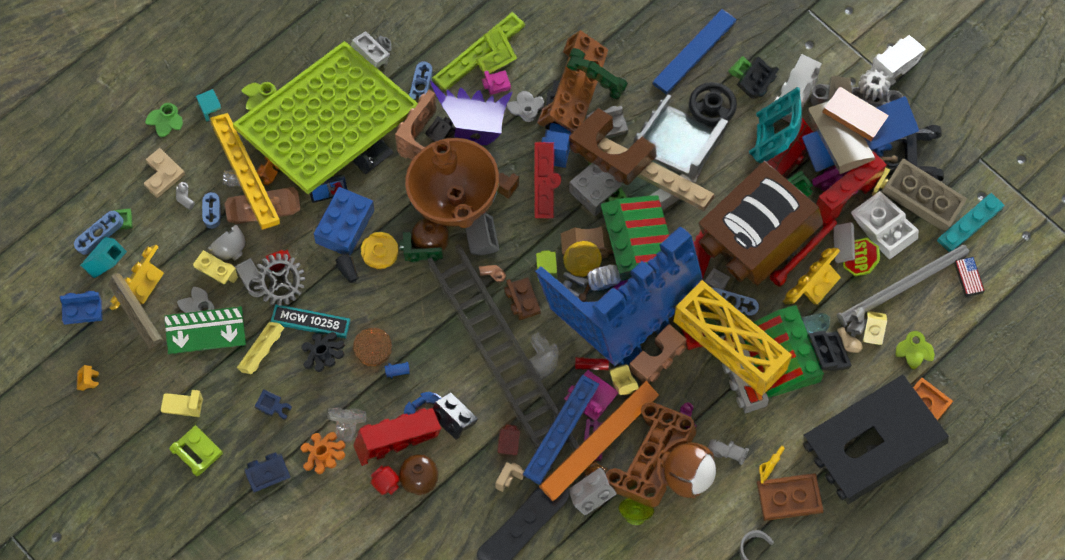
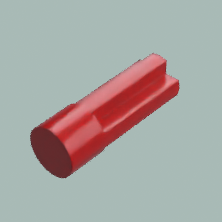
M576 357L575 369L608 370L609 360Z

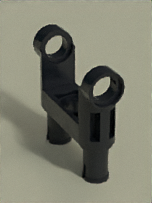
M929 125L919 129L916 133L893 141L903 142L905 160L940 182L944 180V171L933 166H918L916 140L932 141V139L940 138L942 136L940 126ZM888 163L887 168L890 169L888 175H892L899 164Z

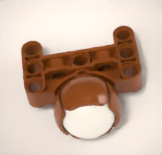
M654 402L645 403L641 408V413L645 423L651 426L627 472L616 468L608 470L606 477L609 485L616 491V494L648 507H656L660 504L667 490L666 486H669L674 493L681 497L696 498V496L706 491L715 479L716 466L713 452L702 444L691 443L697 433L691 417ZM652 412L655 413V414L652 415V416H647L649 413H652ZM673 419L670 423H665L666 420ZM685 426H690L689 429L683 430ZM655 452L654 455L647 456L649 453ZM614 479H620L618 482L612 483ZM632 486H637L636 489H634V490H629L630 487H632ZM655 493L654 496L647 497L648 494Z

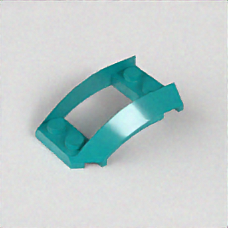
M799 87L791 90L756 113V116L759 117L755 147L749 150V154L757 162H767L787 150L797 137L802 123ZM792 112L790 125L774 135V123Z

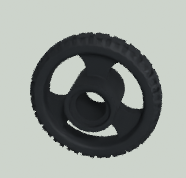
M717 82L703 83V85L701 84L696 87L690 95V113L703 125L717 126L721 118L730 121L736 112V97L723 84ZM704 91H710L705 95L704 102H696L699 94ZM721 93L729 99L730 108L722 106L723 98L720 95ZM701 112H704L707 116L715 117L719 115L720 118H708L703 116Z

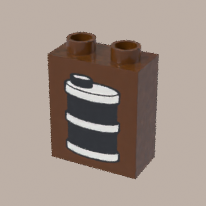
M764 161L698 222L703 235L699 244L712 258H716L719 254L723 255L729 261L725 265L726 269L736 280L742 282L747 277L758 286L823 224L819 207Z

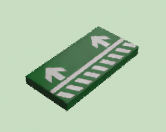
M242 306L164 315L168 354L246 345Z

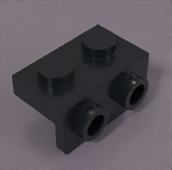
M759 56L755 57L737 83V86L751 99L762 97L768 91V85L776 79V73L779 68L777 66L771 68Z
M452 393L436 401L433 406L439 424L455 440L459 439L462 432L476 424L478 420Z

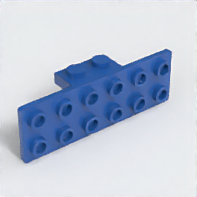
M905 96L876 107L889 116L873 140L869 141L866 138L865 140L871 150L874 149L875 152L885 149V144L919 131ZM817 131L802 137L816 172L835 165Z

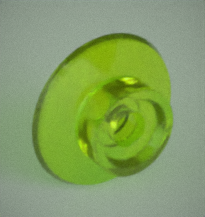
M631 499L623 500L618 507L620 514L632 525H641L654 514V507L645 506Z

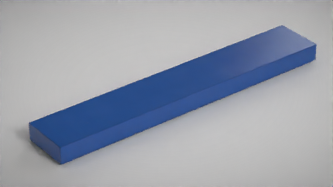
M721 9L655 78L653 85L667 95L736 23V19Z
M582 374L525 469L523 476L539 485L542 483L598 389L599 383Z

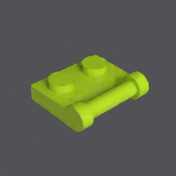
M196 425L169 448L173 454H177L192 469V473L195 476L202 474L223 454ZM185 445L202 460L200 464H197L182 449Z

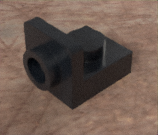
M437 116L425 134L436 142L446 139L451 131L455 132L456 127L453 126V122L447 116L444 118Z

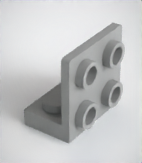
M592 163L570 181L569 192L590 213L596 216L601 211V204L622 187V182H618L614 176L603 172L597 165Z

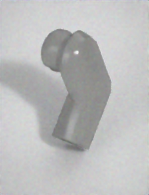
M181 182L176 188V200L191 210L195 202L188 198V184Z

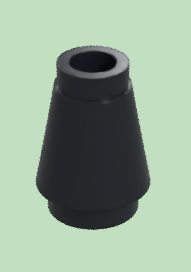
M348 253L341 255L335 260V266L349 283L359 279L353 257H350Z

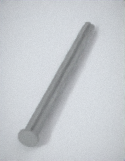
M961 245L847 311L837 313L840 324L843 327L847 326V323L851 321L850 317L854 309L862 307L866 313L951 265L955 260L965 257L969 253L968 248L965 245Z

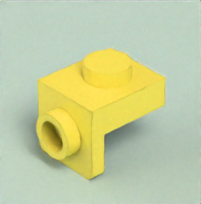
M627 364L610 369L614 388L620 395H628L634 390L639 389Z

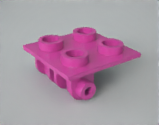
M587 370L584 375L600 385L583 413L592 420L597 421L617 396L618 392ZM572 385V386L569 388V390H568L569 393H568V395L564 398L566 401H567V399L569 398V396H570V394L572 393V391H573V389L575 388V386Z

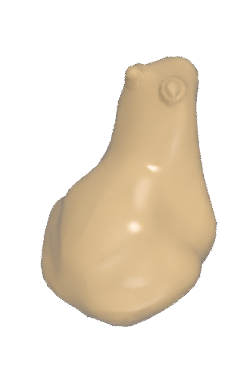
M844 327L838 328L837 331L845 350L860 353L863 349L862 343L857 338L848 335Z

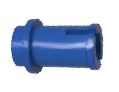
M408 362L394 365L388 363V366H385L386 377L393 379V376L410 374Z

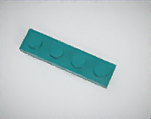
M990 193L943 233L937 241L948 252H951L998 214L1005 205Z

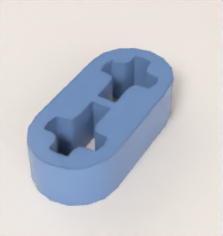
M213 192L205 194L202 200L203 222L206 227L211 229L218 227L221 222L220 199ZM210 199H214L212 208L209 205ZM210 213L214 215L215 219H213V222H209Z

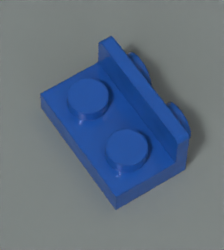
M86 291L83 294L67 293L64 296H60L62 322L64 325L103 321L102 299L98 292Z

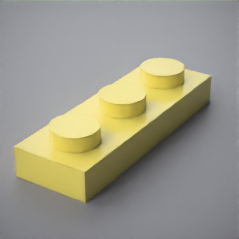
M269 322L237 369L247 374L255 372L263 357L270 352L273 343L280 338L284 327L280 323Z

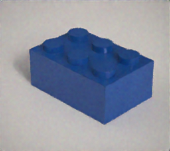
M338 187L314 232L316 244L343 255L348 253L351 256L374 212L373 200Z

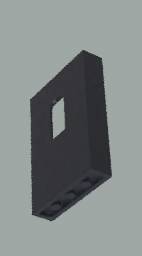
M902 374L804 434V442L802 444L808 453L811 452L815 457L813 460L819 469L823 468L826 473L825 478L829 484H834L837 488L836 493L842 501L845 500L847 504H850L948 444L949 436ZM874 426L885 442L858 458L848 457L844 451L846 443Z

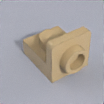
M506 462L496 481V489L503 492L505 487L509 488L513 481V476L522 480L524 478L522 467L515 463L510 464Z

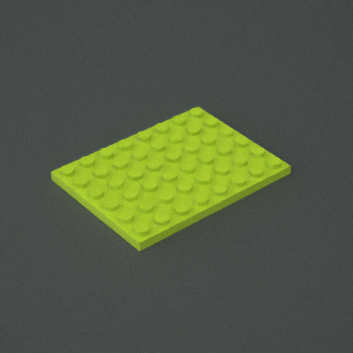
M344 41L234 122L233 127L303 191L309 194L406 120L409 111L415 108L418 103Z

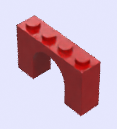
M874 151L872 153L875 160L850 170L818 197L816 205L820 209L823 226L832 219L839 217L845 203L859 189L867 194L877 185L887 164Z

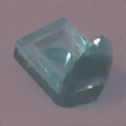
M825 313L802 317V321L807 333L827 331L830 326L831 317Z

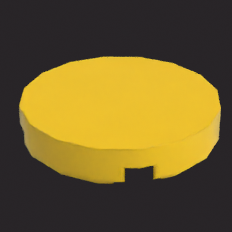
M384 232L370 234L367 239L363 240L361 245V256L364 262L376 269H384L391 266L397 260L399 254L398 243L390 234Z
M580 241L569 246L565 251L563 260L567 271L571 272L574 276L584 277L593 269L600 267L602 256L597 245L588 241Z

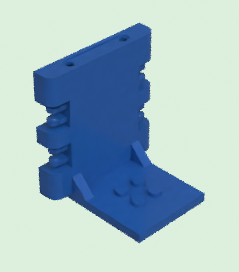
M682 227L677 228L660 244L661 251L653 259H650L647 263L641 261L630 271L632 277L627 280L628 282L624 286L622 285L618 288V291L615 288L610 289L596 302H582L542 266L535 271L550 309L614 366L617 364L619 366L624 364L630 365L642 352L640 344L653 331L659 335L670 324L668 318L673 316L676 306L703 280L692 235Z

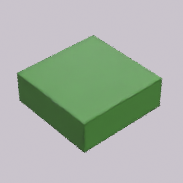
M131 209L113 210L118 212L123 218V225L118 230L133 228Z

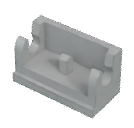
M366 31L352 39L351 47L378 70L381 65L384 68L386 67L390 54Z

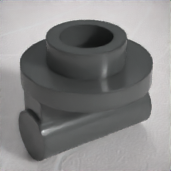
M379 36L375 39L387 52L391 51L392 44L387 37Z

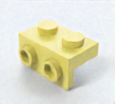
M204 250L193 264L194 268L222 284H226L228 280L234 283L238 278L236 268L233 265L223 262Z

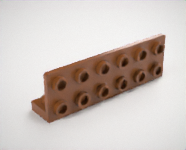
M581 30L568 38L563 53L569 56L573 48L580 49L586 54L585 60L594 61L603 67L608 53L607 48ZM565 67L554 100L542 109L537 123L544 127L548 123L555 121L573 133L584 122L598 81L588 78L585 75L586 73L580 69L572 71Z

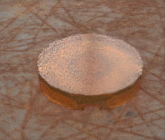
M368 328L362 330L356 336L353 350L361 363L368 366H377L389 358L392 352V342L385 331L378 328Z

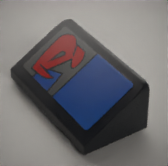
M344 174L330 177L310 193L312 203L332 199L338 187L348 190Z

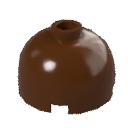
M423 218L414 225L411 232V241L416 249L442 248L444 251L449 243V232L446 226Z
M412 455L405 459L400 466V483L407 492L416 495L428 494L435 488L438 482L439 472L437 465L426 455Z

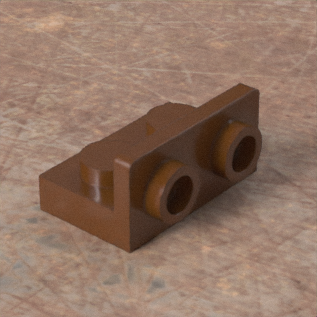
M529 278L512 283L510 279L506 280L504 291L506 297L511 298L513 303L510 304L513 315L517 314L519 321L541 314Z

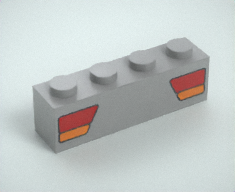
M738 335L740 343L745 344L744 339ZM725 336L720 337L721 339L727 341ZM743 350L744 356L751 357L749 351ZM722 363L724 372L730 376V387L732 391L737 393V404L739 408H743L744 413L767 406L769 399L766 393L761 396Z

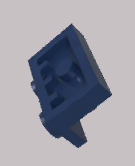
M274 452L265 456L266 460L261 462L254 460L246 464L247 467L244 468L253 493L290 478L281 454L277 455Z

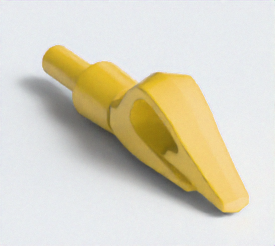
M783 446L779 448L776 454L772 455L768 462L760 465L759 473L762 484L779 462L780 455L785 450Z

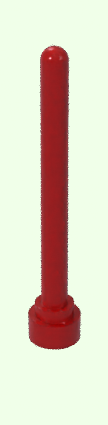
M835 219L829 221L782 270L774 271L770 275L771 281L776 286L781 287L786 282L790 271L837 225V221Z

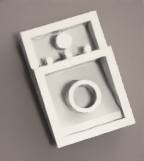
M881 191L851 212L866 235L879 246L881 252L889 259L918 239V229L906 219V214Z

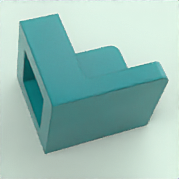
M212 89L196 96L206 122L210 121L208 114L221 109L214 90Z

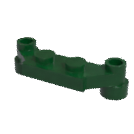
M573 48L569 54L570 59L566 67L572 71L580 69L586 73L585 75L588 78L595 79L603 88L609 89V96L618 100L622 92L626 90L628 82L614 76L594 61L585 60L586 54L580 49Z

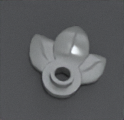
M527 91L520 92L517 96V101L507 103L508 110L514 115H520L526 122L535 120L538 110L544 106L542 97L533 98L532 94Z
M198 287L192 288V297L177 301L179 308L184 313L202 311L203 308L215 310L213 303L208 300L207 292Z

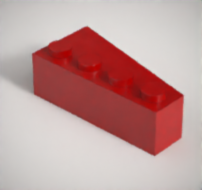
M423 408L410 415L402 414L393 420L385 419L376 425L371 426V424L362 426L359 429L353 446L361 466L368 464L367 460L376 457L379 460L392 450L397 453L407 448L410 443L415 446L438 437L441 427L433 408L427 410Z

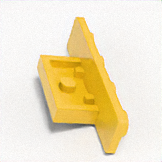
M157 245L148 246L143 251L142 260L131 269L133 273L130 278L127 277L125 279L141 305L145 303L164 272L149 262L158 249ZM114 295L110 301L112 303L109 307L111 310L117 309L120 305Z
M827 248L821 254L822 257L809 267V272L799 278L795 288L786 293L783 303L785 305L794 304L804 293L813 304H818L841 278L829 264L840 250L838 248Z

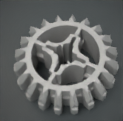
M277 253L276 260L273 255H269V261L266 258L262 259L264 266L257 264V267L261 270L260 272L254 271L255 275H259L258 278H253V282H259V285H255L254 289L261 288L257 295L262 296L265 294L263 301H267L270 298V304L274 305L277 300V305L280 306L282 305V299L285 304H289V298L293 301L296 300L294 293L297 295L301 294L297 288H304L303 284H299L300 281L305 280V277H299V274L304 273V270L297 271L300 263L293 265L295 258H290L288 261L287 254H284L281 259V254ZM274 264H284L283 269H280L277 273L269 269ZM289 269L293 274L292 285L287 279ZM265 274L271 280L269 289L265 286ZM275 276H282L283 283H276ZM281 286L289 290L283 295L277 296L273 294Z

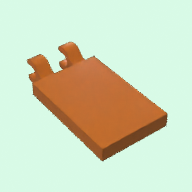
M921 378L913 387L937 421L953 403L950 398L924 378Z

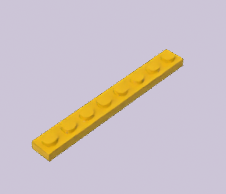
M225 113L211 117L210 123L261 229L279 225L280 219L237 131L233 127L229 114Z

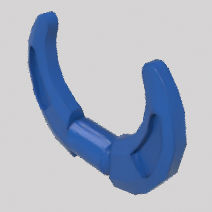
M432 392L421 393V396L412 403L408 402L405 406L404 414L410 415L415 413V409L425 402L427 404H435L441 397Z

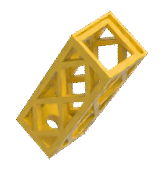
M703 280L676 306L674 322L761 396L787 371L792 354ZM703 304L713 313L701 311L700 305ZM704 318L720 320L721 326L707 324ZM713 331L723 332L727 341L721 339ZM738 335L751 345L741 344ZM743 350L758 352L760 359L744 356ZM751 363L763 365L765 372L762 373Z

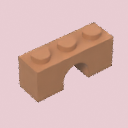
M668 324L656 337L655 345L661 349L662 353L659 356L653 357L642 351L630 363V372L642 382H655L660 376L659 372L663 368L667 369L672 364V359L676 355L680 356L685 351L686 338Z

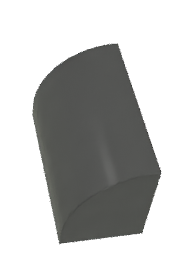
M484 213L470 227L466 228L471 254L487 255L500 250L493 216Z

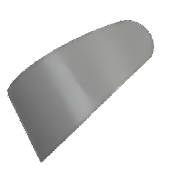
M754 530L748 532L740 544L739 553L741 559L748 560L743 551V544L748 539L753 537L763 538L771 545L774 543L773 540L762 531Z

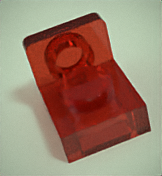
M509 424L501 427L497 453L517 455L521 429H517L516 425Z

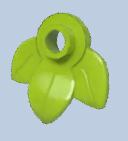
M264 82L261 85L251 83L244 87L242 92L249 97L246 109L250 111L275 93L277 91L276 87L270 82Z
M912 331L906 336L904 341L897 345L896 357H906L908 365L914 370L922 363L923 359L930 362L934 360V349L931 344L925 341V337L921 332ZM913 337H917L919 339L918 344L913 343Z

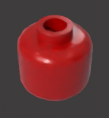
M381 465L371 475V485L381 495L387 493L391 495L399 488L397 483L400 477L389 466L383 467Z

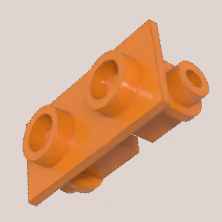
M265 157L264 159L267 161L264 165L261 164L259 166L257 174L263 180V184L269 185L278 173L272 167L279 168Z

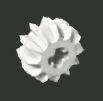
M876 68L873 72L870 70L866 71V74L861 75L858 84L859 88H861L860 94H866V99L872 97L874 101L877 97L881 100L889 92L891 86L889 76H883V71L878 73Z
M616 265L593 269L587 275L589 286L594 291L610 288L621 281Z

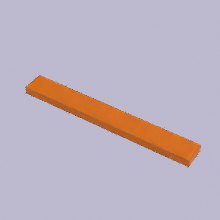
M644 381L638 387L639 389L635 390L539 486L552 501L641 414V408L645 403L653 402L659 396L647 381Z

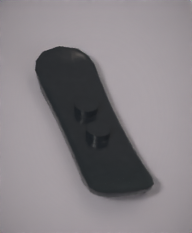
M538 486L520 508L478 549L477 559L513 560L532 537L567 502L569 488L567 487L552 501Z

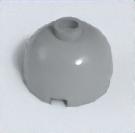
M237 225L233 226L230 232L226 231L207 248L213 256L222 261L230 259L235 261L243 255L241 251L245 247L246 240Z

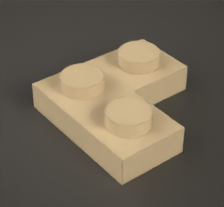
M159 148L146 159V162L156 173L144 182V186L158 198L185 175V172Z

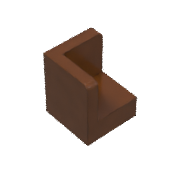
M500 173L497 192L509 199L519 186V176L513 173L508 177Z

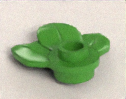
M165 103L159 110L150 112L145 123L146 125L156 126L158 136L165 137L172 129L180 130L183 120L178 115L177 107L174 104Z

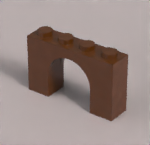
M597 108L569 136L570 148L574 153H579L585 157L589 163H594L603 172L611 174L618 182H623L628 186L657 157L656 145L641 136L623 153L609 154L602 151L598 144L614 128L613 117Z

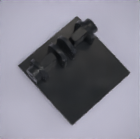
M380 139L353 159L352 162L366 175L394 152Z

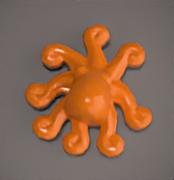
M330 432L323 439L319 433H314L311 436L312 441L315 442L314 446L309 443H304L301 446L303 453L310 452L308 461L303 465L306 471L312 470L315 461L317 465L315 471L317 474H322L325 471V467L330 469L336 467L337 463L335 460H342L345 457V453L342 451L345 447L343 441H338L337 443L329 442L337 439V435L334 432Z

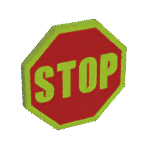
M868 238L854 240L855 259L843 262V267L856 277L870 274L880 261L879 246Z

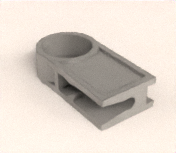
M250 258L235 266L236 272L249 294L253 297H261L257 295L258 292L250 290L251 284L254 283L253 278H258L259 276L254 274V271H258Z

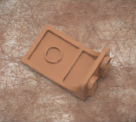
M431 90L421 95L417 106L409 111L408 118L405 122L399 124L395 133L397 151L404 158L408 157L413 160L425 148L418 144L415 139L437 111L435 93Z

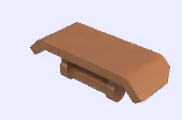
M294 187L266 191L278 217L293 215L300 210L298 191ZM245 195L229 197L226 200L225 209L228 222L240 224L257 221Z

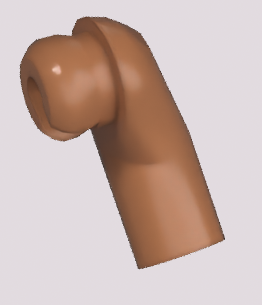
M497 265L479 266L480 276L490 275L497 282H502L506 278L505 272Z

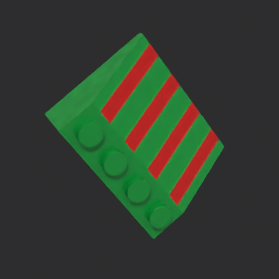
M658 195L622 198L601 204L622 281L632 277L630 271L641 261L647 263L650 259H653L661 251L660 244L669 237Z
M796 305L777 310L753 322L792 354L787 371L766 392L768 398L821 382L824 373L820 368ZM744 339L746 345H751ZM749 351L751 357L760 359L758 352ZM754 364L759 371L765 372L763 365Z

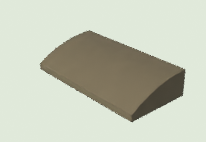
M828 102L808 108L809 118L840 174L875 160L863 136L822 112Z
M905 159L901 160L881 191L884 195L943 232L950 228L967 200L963 195Z
M121 274L112 275L108 286L149 350L163 343L162 337Z

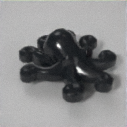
M334 332L329 333L323 339L320 333H315L312 336L315 345L305 342L301 347L303 352L311 351L303 366L306 369H310L313 367L315 360L316 365L314 369L318 373L324 370V366L333 367L336 364L335 358L341 359L345 355L343 350H341L345 347V343L342 340L332 342L337 339V334Z

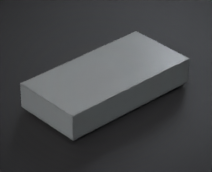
M851 222L834 227V248L840 250L835 257L837 263L855 259L854 224Z

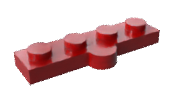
M535 142V218H554V188L559 187L562 181L561 176L554 172V142Z

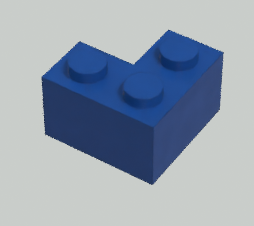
M551 123L550 129H546L542 142H554V166L566 168L570 150L569 136L572 132L560 124Z

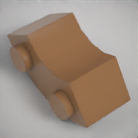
M575 227L561 233L563 255L569 246L580 241H588L597 245L602 259L614 253L608 230L605 227L594 229Z

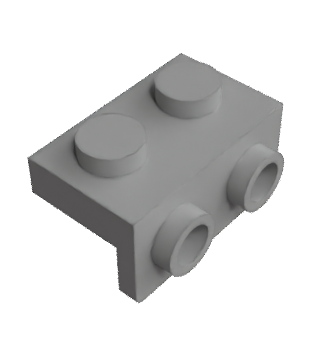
M601 468L569 489L574 506L584 515H587L616 495V491L609 485L606 474Z

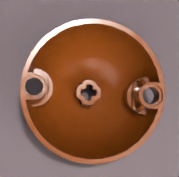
M447 138L431 143L414 157L407 170L405 186L412 205L423 217L443 226L468 228L493 203L499 187V172L494 158L483 146L467 139Z

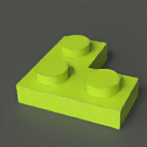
M501 26L483 35L491 49V52L476 59L483 74L485 71H488L490 74L517 59Z

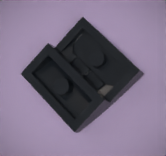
M824 330L807 334L821 370H845L852 366L838 331L826 333Z

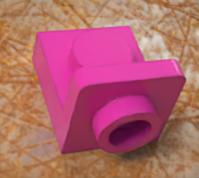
M488 71L484 72L482 83L484 89H488L490 95L511 89L506 71L489 75Z

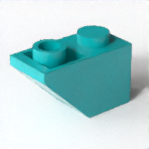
M104 237L80 266L92 278H96L114 267L127 251L115 239Z

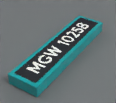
M275 304L271 322L280 323L283 327L324 335L334 332L337 334V337L345 339L347 338L351 322L349 318L279 306Z

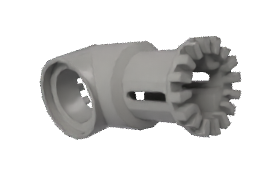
M711 439L708 448L715 457H730L739 461L740 465L744 463L749 452L748 448H741L735 445L733 441L727 446L722 442Z

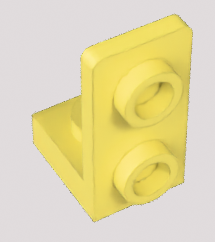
M192 390L191 396L165 393L161 412L200 417L203 402L201 392Z

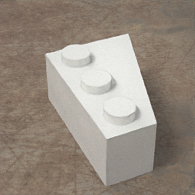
M910 35L905 39L901 38L896 42L895 46H889L882 55L878 54L872 62L874 64L870 71L873 72L875 68L878 73L883 71V76H889V82L892 86L896 82L894 78L901 73L904 75L918 63L926 49Z
M801 54L795 68L792 69L789 75L788 82H785L781 89L780 97L799 87L801 108H803L813 87L817 83L822 63ZM792 112L782 119L791 122Z

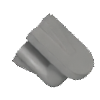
M564 272L563 276L570 281L565 280L562 285L579 298L580 293L570 289L573 284L572 282L585 288L588 279Z
M862 307L854 309L850 317L852 322L847 327V332H851L852 337H855L856 334H861L866 327L867 320L864 319L865 311Z

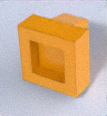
M84 365L77 371V390L85 391L87 388L98 386L99 382H94L91 377L96 378L99 372L92 370V366Z

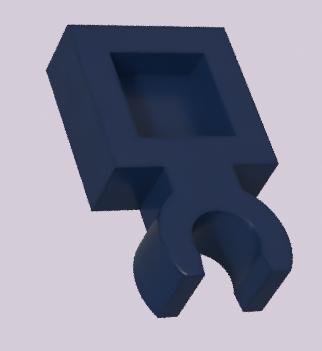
M263 389L254 408L270 416H273L274 412H276L281 419L286 420L287 415L283 414L282 410L288 409L291 411L292 406L287 403L280 404L281 397Z

